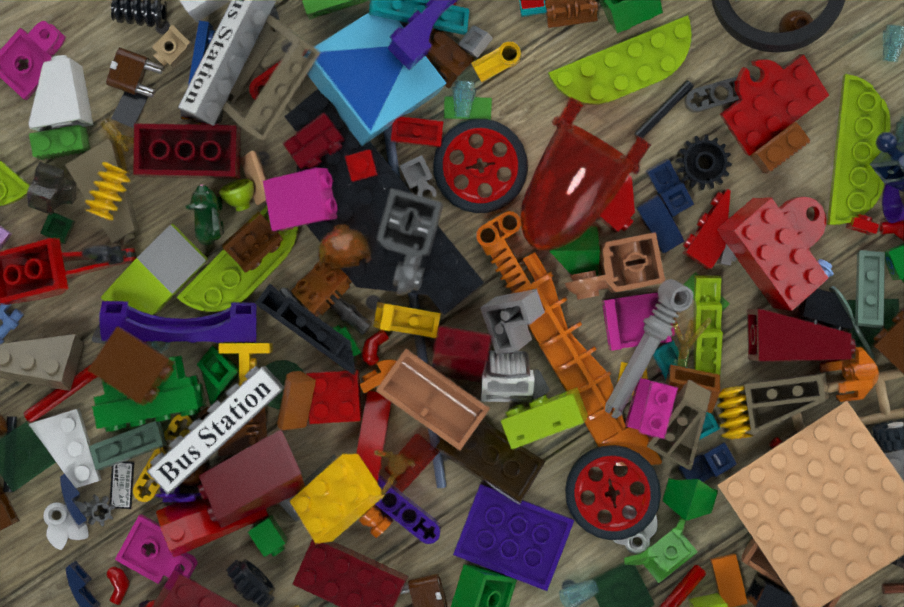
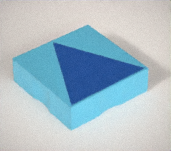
M369 13L315 46L321 53L307 73L319 91L331 101L342 121L362 146L388 129L395 120L413 112L435 97L446 85L444 79L426 56L412 69L408 70L388 49L392 40L390 38L391 34L398 27L401 26L403 29L404 27L397 20L369 15ZM307 51L304 57L307 58L311 51Z

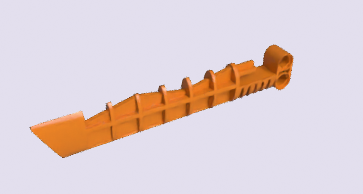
M508 211L482 225L477 231L476 238L486 256L491 255L493 260L490 263L497 265L498 268L495 271L501 272L502 277H500V280L505 279L507 282L505 288L511 289L512 292L510 294L537 289L545 313L527 326L564 389L568 391L576 387L578 388L588 414L584 423L598 447L610 445L627 447L642 455L651 465L661 464L662 460L658 453L647 447L649 440L647 434L641 433L637 429L626 427L622 415L618 418L611 417L615 408H612L610 413L605 412V404L614 390L610 379L611 373L610 371L607 372L591 355V353L597 350L595 346L586 350L570 333L580 327L582 323L580 321L567 327L561 304L568 299L566 296L558 299L552 281L554 276L552 272L548 273L536 252H533L522 259L534 279L530 283L505 241L507 237L519 230L521 226L520 217L516 213ZM512 215L516 218L517 225L514 229L507 230L503 227L502 220L505 216ZM490 228L495 232V238L492 242L486 243L481 239L480 234L483 229ZM618 462V463H616L614 466H627V465L624 464L623 462Z

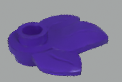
M181 486L167 494L160 487V493H156L155 497L162 498V502H192L196 500V496H201V494L195 492L180 493Z

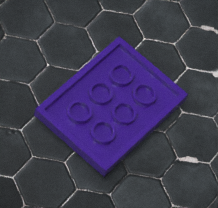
M480 483L453 555L548 591L574 519L522 500L521 504L518 505L497 490Z

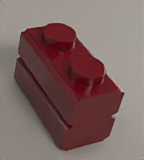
M323 113L282 144L300 169L305 170L308 168L309 170L317 167L322 162L320 158L325 154L333 155L343 147L341 143L345 139L328 115Z

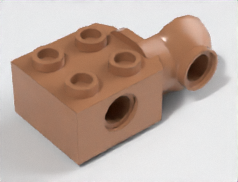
M656 232L602 243L599 258L602 276L596 277L595 271L572 275V282L564 284L570 292L577 296V300L599 296V290L608 289L611 293L663 283L665 276Z

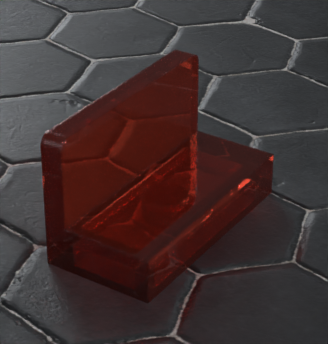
M416 433L385 467V471L398 482L395 487L401 492H404L439 454L419 433Z

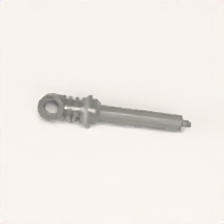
M669 279L660 285L658 301L661 303H656L655 307H657V310L653 309L652 311L654 315L650 314L648 318L644 319L645 325L643 328L645 333L609 400L605 404V412L610 413L612 408H615L611 416L613 418H618L622 415L621 411L624 410L659 343L666 340L668 336H672L671 329L673 326L670 324H675L676 320H674V317L678 318L679 316L677 311L681 313V311L686 310L692 304V291L676 280Z

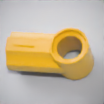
M508 41L471 64L482 83L509 67L516 66L521 58V50L516 43ZM506 49H513L516 51L517 56L514 60L507 61L502 56L503 52Z

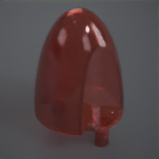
M571 96L560 116L554 117L551 121L557 129L538 163L521 204L520 222L523 236L527 243L537 250H555L578 239L605 210L630 173H639L641 170L639 163L649 147H651L649 142L637 136L627 155H624L602 139L573 124L584 104Z

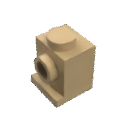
M171 25L169 30L152 46L156 51L153 56L163 66L168 63L174 68L194 46ZM173 43L174 48L171 51H166V47Z

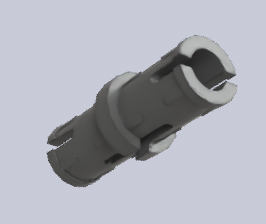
M332 294L329 298L335 304L333 305L328 299L326 300L331 306L330 309L341 317V321L353 326L363 336L373 323L357 311V307L354 304L350 305L341 296H339L340 299L338 300Z

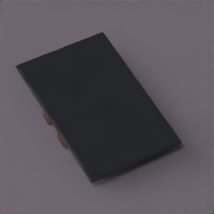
M124 91L111 119L133 128L148 97L138 93L133 95Z

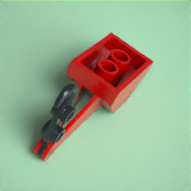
M48 238L0 251V305L37 301L62 295L68 290L67 279L132 263L137 258L135 248L121 249V246L110 247L100 245L84 248L82 252H62L60 239ZM94 260V265L65 271L64 262Z

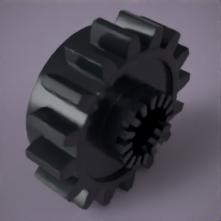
M704 135L700 141L699 137L695 136L693 137V144L688 140L684 143L686 150H678V154L682 158L675 160V163L681 164V168L676 170V173L684 174L681 181L689 180V188H693L697 184L699 191L704 190L705 185L711 190L714 189V182L721 185L723 183L721 177L729 176L726 168L732 166V163L727 162V158L731 156V153H725L724 148L726 144L719 145L717 137L711 141L708 135ZM699 157L708 159L709 166L707 169H702L699 166Z
M236 559L226 569L227 575L233 579L234 588L240 595L243 594L242 597L245 600H252L259 607H267L275 599L273 596L275 587L267 576L252 562L246 559L241 562Z

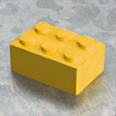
M342 454L291 499L290 503L314 542L324 543L332 542L383 498L385 494L358 454Z

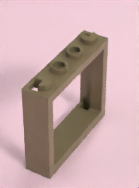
M269 14L230 92L232 96L229 100H226L222 109L244 130L264 140L321 52L285 23ZM281 33L292 42V45L245 116L234 105V102L277 35ZM305 50H310L311 52L307 58L302 56ZM259 122L263 124L261 129L257 127Z

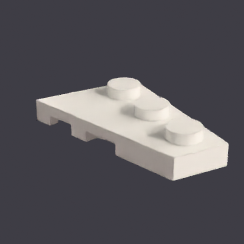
M80 408L29 424L75 488L101 480L99 470H95L89 447L91 444Z

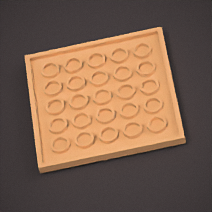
M845 401L718 484V487L791 595L795 597L794 599L799 607H822L904 555V481L848 401Z

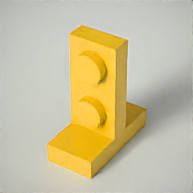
M377 302L373 327L436 338L441 313Z
M219 343V353H239V386H241L247 380L245 375L257 366V359L253 358V353H273V343Z

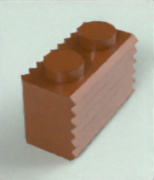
M795 122L750 156L762 173L767 174L790 159L795 153L806 147L807 144H810V139L800 125Z

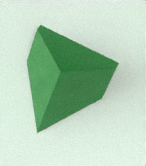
M597 226L571 227L549 251L571 275L595 271L596 277L598 276L600 245Z
M213 345L196 364L202 373L210 407L217 402L239 375V366L223 353H219V350Z
M668 478L662 501L685 521L712 513L718 490L712 489L699 479L675 480Z

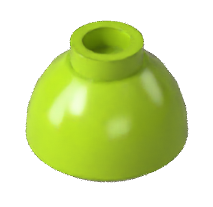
M249 179L236 180L224 185L219 194L224 202L235 207L236 211H243L250 207L249 202L254 194V184Z

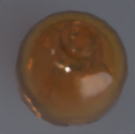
M348 225L333 227L334 231L327 233L323 237L318 248L319 264L323 268H325V263L330 264V269L358 266L359 260L364 258L366 263L371 260L368 241L361 232L349 229Z

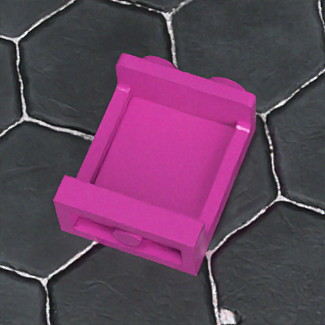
M313 168L263 180L272 231H285L301 225L337 219V203L332 193L333 181L327 168Z
M658 292L602 300L609 350L613 351L638 346L645 333L643 328L645 325L644 319L648 318L650 314L654 315L652 311L653 309L657 310V307H655L656 303H661L658 301ZM671 323L670 325L673 326L672 329H671V330H672V333H673L672 336H675L674 325H673V323ZM668 336L666 340H663L660 343L672 342L671 336Z
M640 378L634 389L625 426L637 429L641 433L664 439L677 388Z

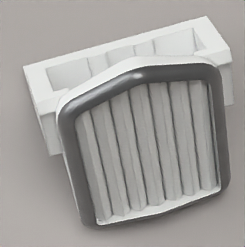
M488 351L486 369H484L482 374L481 402H531L534 389L533 370H530L528 353L515 351L496 354V351Z

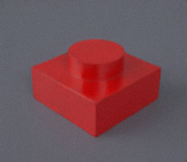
M371 150L345 156L352 182L377 176Z
M858 214V218L852 217L851 222L847 223L845 227L863 234L873 235L877 234L879 224L872 222L873 218Z

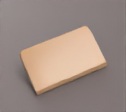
M250 151L240 159L246 178L253 181L254 201L256 205L267 203L263 180L268 179L259 154L255 151Z

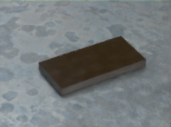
M483 420L461 450H458L443 438L440 439L434 449L518 505L521 504L546 462L523 446L511 449L507 436Z

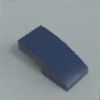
M665 159L645 171L672 217L694 205L684 183L680 181L669 159Z
M658 195L636 207L645 227L650 233L656 232L661 253L664 254L685 242L673 218Z
M723 442L695 456L691 471L681 465L677 466L684 480L699 479L705 482L713 476H719L737 465L726 443Z
M63 474L60 476L63 499L72 520L80 529L87 524L86 517L74 503V501L80 498V493L68 477Z
M74 561L65 569L67 580L76 602L80 607H99L101 605L99 601L85 587L92 578L77 561Z

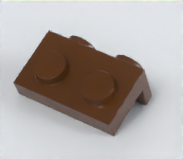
M434 29L429 36L428 42L432 46L426 57L446 82L445 86L451 88L457 78L475 59L442 30Z
M257 212L221 246L240 265L241 269L247 273L249 270L256 269L261 264L262 258L268 253L275 252L280 247L283 238L278 231H272L270 222L260 212Z

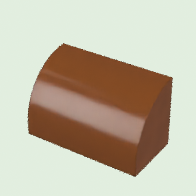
M670 364L665 385L677 388L676 396L688 380L711 392L706 412L712 413L720 394V375Z
M302 371L290 372L286 376L277 426L280 430L306 428L316 380Z

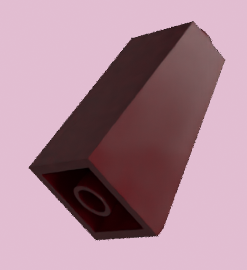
M747 309L748 359L750 360L852 359V354L855 352V340L851 338V333L763 309Z
M439 325L432 367L448 378L481 383L482 374L487 362L491 335L484 332Z
M282 430L273 433L199 475L202 484L198 485L203 500L208 498L211 504L207 511L212 522L218 521L221 528L293 497L305 488L302 474Z

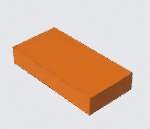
M733 553L710 559L718 594L727 603V606L736 607L748 604L736 554Z

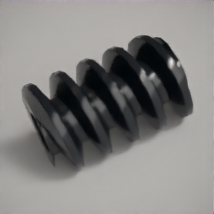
M112 0L111 18L113 21L115 18L118 23H123L126 20L130 25L136 21L139 26L144 25L146 22L148 27H153L156 23L157 27L161 29L165 25L167 17L166 1L161 3V0H154V2H151V0Z

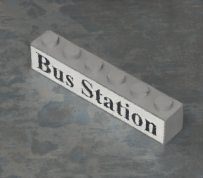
M231 0L178 106L180 110L214 126L276 0Z
M255 366L245 375L247 380L241 386L236 383L226 392L228 396L226 400L222 403L219 401L215 402L207 410L209 415L203 421L200 418L194 421L188 427L191 432L184 438L179 435L169 444L172 449L164 455L161 452L150 462L152 467L147 472L167 494L175 490L284 390V386L266 366L261 368Z

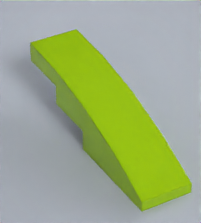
M695 275L693 316L694 369L720 375L723 336L721 331L722 304L720 303L722 278L720 275Z

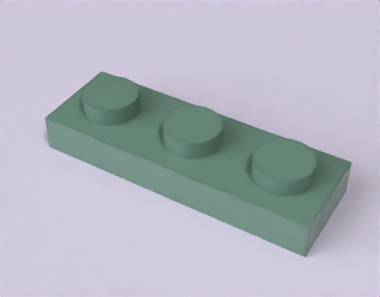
M865 250L857 252L855 326L876 328L883 326L885 252Z
M154 421L89 447L95 470H103L167 446L161 422Z

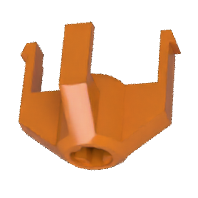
M862 347L855 348V359L820 363V372L842 370V375L846 382L838 384L839 393L854 391L851 394L836 395V399L839 402L864 399L879 378L877 364Z

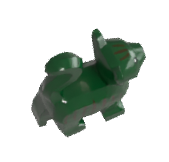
M207 185L197 186L192 193L190 204L185 205L188 210H194L195 236L200 244H214V241L219 240L224 234V223L220 218V210L223 209L222 198L215 197V194Z

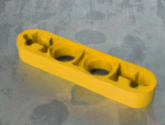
M181 414L175 416L164 433L165 440H175L178 437L170 434L171 431L174 434L177 433L180 425L177 423L178 421L186 419L188 420L186 425L190 426L195 421L191 415L181 417ZM184 429L181 431L180 435L182 437H185L191 431L189 429ZM164 447L154 450L133 487V495L138 501L148 502L160 490L161 486L154 481L148 489L151 494L143 496L140 486H145L150 480L149 478L153 479L147 472L152 466L150 462L161 452L164 455L167 453Z

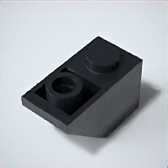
M816 289L799 305L797 316L804 318V321L815 324L821 322L828 324L829 328L840 331L852 329L853 324L835 293Z

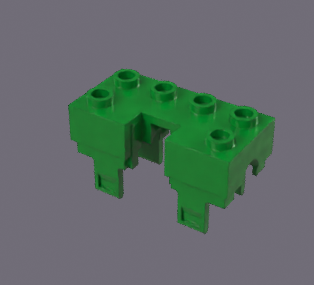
M182 355L169 357V359L174 361L172 368H174L173 372L166 381L162 380L157 388L159 390L157 397L152 403L148 402L147 405L137 403L102 380L104 394L93 397L95 406H92L96 429L105 428V432H111L127 427L126 423H130L131 427L146 424L145 419L155 417L156 422L171 419L170 414L180 412L181 417L201 412L200 407L207 405L203 384L199 383L198 375L186 376Z

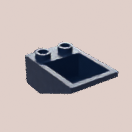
M890 132L881 133L876 139V147L881 153L870 165L885 184L904 192V142L897 143L895 135Z

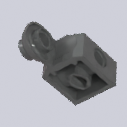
M391 189L377 240L386 249L406 254L405 262L399 261L393 280V285L398 286L397 295H405L412 290L419 291L425 271V268H421L420 264L422 257L430 256L443 204L442 202Z

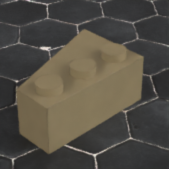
M76 334L0 344V378L70 391L84 343Z

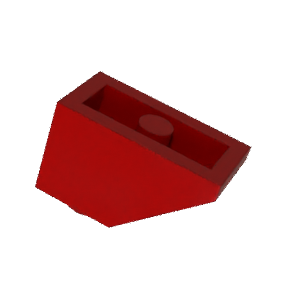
M629 174L625 175L593 213L615 233H618L620 230L625 232L634 222L631 218L635 213L632 176Z

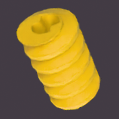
M102 162L101 165L107 171H98L97 174L103 180L93 182L98 191H89L94 200H85V203L90 207V209L85 210L107 220H114V216L109 213V210L118 211V207L113 201H122V197L117 192H126L127 189L121 183H130L131 180L125 175L129 172L107 162Z
M744 386L722 388L718 396L723 401L717 404V407L725 409L724 412L718 414V417L726 419L724 423L720 424V427L728 429L727 432L721 434L723 438L741 439L754 436L746 433L751 430V425L745 423L750 420L749 414L743 413L748 410V406L741 403L746 400V394L740 393L745 390Z

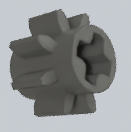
M94 494L93 500L90 502L84 501L87 511L82 512L85 517L90 516L88 520L90 525L98 521L103 527L105 520L108 518L113 520L110 514L115 506L113 504L107 505L109 501L107 496L99 500L98 496ZM98 505L103 507V509H101L99 512L100 515H96L94 513L95 511H97Z

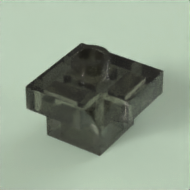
M40 161L35 168L34 179L27 190L28 207L52 215L58 206L73 204L77 198L76 182L64 178L63 169Z

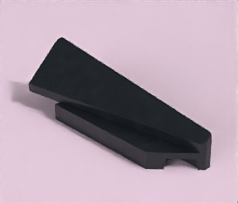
M269 283L255 304L355 376L357 372L351 341L289 296L286 299Z

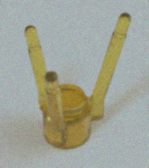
M374 451L375 455L389 459L387 466L391 476L381 491L382 496L386 494L399 474L404 473L409 466H415L412 458L409 459L403 453L393 454L391 451Z

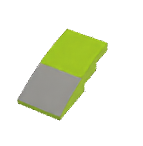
M171 224L130 264L100 298L103 301H128V306L141 312L155 315L175 294L180 292L206 263L208 258L174 224Z

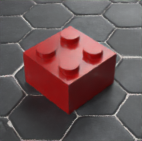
M356 369L357 373L355 376L347 370L306 373V375L316 380L309 411V424L356 422L362 420L359 369Z

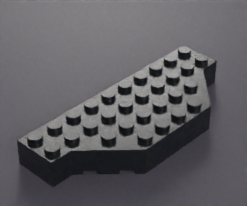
M317 89L284 117L294 130L298 132L325 113L345 140L341 143L343 147L333 155L325 154L320 158L322 162L315 167L327 168L332 177V193L337 203V219L306 224V226L356 288L397 292L398 286L393 285L394 275L399 261L405 262L406 254L386 249L377 240L391 189L409 194L413 193L371 141L363 146L359 143L342 121L331 101ZM371 150L377 176L352 182L345 156ZM297 165L296 173L305 171L300 169V167ZM438 225L430 256L422 257L420 264L421 268H425L419 291L412 290L409 293L428 295L440 311L446 315L485 284V282Z

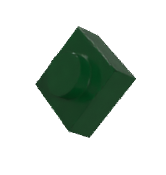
M50 211L40 234L49 238L60 239V243L66 244L76 221Z

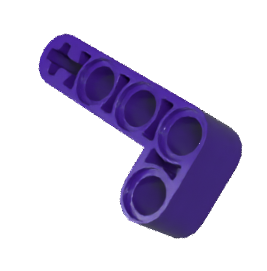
M379 474V487L384 494H394L397 502L394 505H387L383 498H381L375 505L423 543H435L440 537V524ZM407 509H412L416 512L417 517L412 521H407L403 518L402 513ZM421 517L424 518L422 520V524L426 528H430L431 526L434 527V535L429 533L426 536L424 534L425 529L420 524L417 529L415 528V526L418 525Z

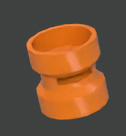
M373 505L358 521L368 528L371 526L370 533L377 538L391 525L393 519L389 515L382 516L381 509L377 505Z

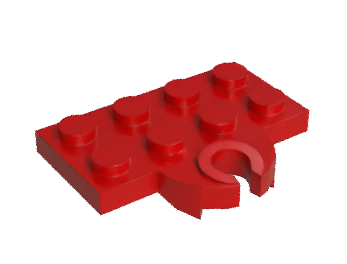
M799 54L783 67L768 59L752 60V66L760 70L759 79L752 81L750 71L742 67L737 79L734 80L735 91L739 100L719 115L745 155L750 156L830 96L804 54Z

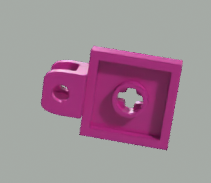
M46 21L36 24L29 33L19 28L0 50V78L24 100H28L37 90L43 63L51 61L54 54L64 44L65 35L54 25L48 24ZM20 59L29 60V67L27 70L22 69L20 71Z
M142 514L136 519L115 558L116 561L157 584L161 583L164 576L169 578L173 570L190 578L198 564V560L188 552L174 558L168 549L160 525ZM153 543L156 552L147 555V549L144 545Z

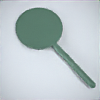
M835 286L829 287V292L836 294L850 318L853 328L866 352L872 359H875V355L859 326H855V319L848 302Z

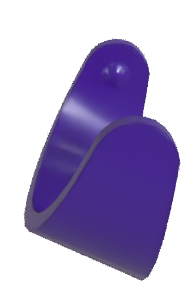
M886 184L882 196V209L886 220L890 223L904 220V205L901 201L899 190Z

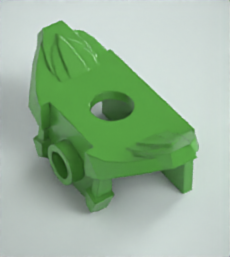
M680 516L677 526L646 551L639 555L625 557V565H644L659 584L698 553L682 534L686 521Z

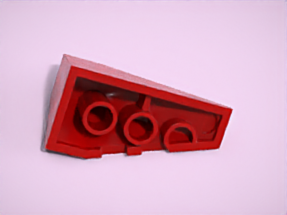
M208 498L205 500L196 499L192 502H176L157 510L156 515L168 549L175 558L269 517L266 509L223 528L220 527L218 521L212 522L207 508L211 506Z

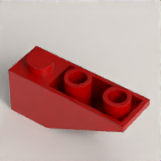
M729 189L723 190L722 193L718 191L710 202L713 207L708 214L705 212L696 223L699 226L698 230L694 235L690 233L682 245L685 247L682 254L707 270L713 268L726 247L725 241L716 229L728 220L731 190Z

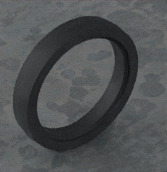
M712 0V5L719 22L733 38L750 48L774 53L794 51L818 40L834 24L845 3V0H829L822 13L808 25L790 32L771 33L756 29L744 22L733 10L729 0Z

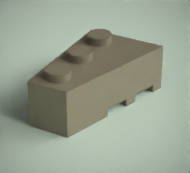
M825 372L752 381L744 384L752 435L818 405L829 398Z
M688 380L675 397L665 438L650 435L647 447L691 471L711 392Z

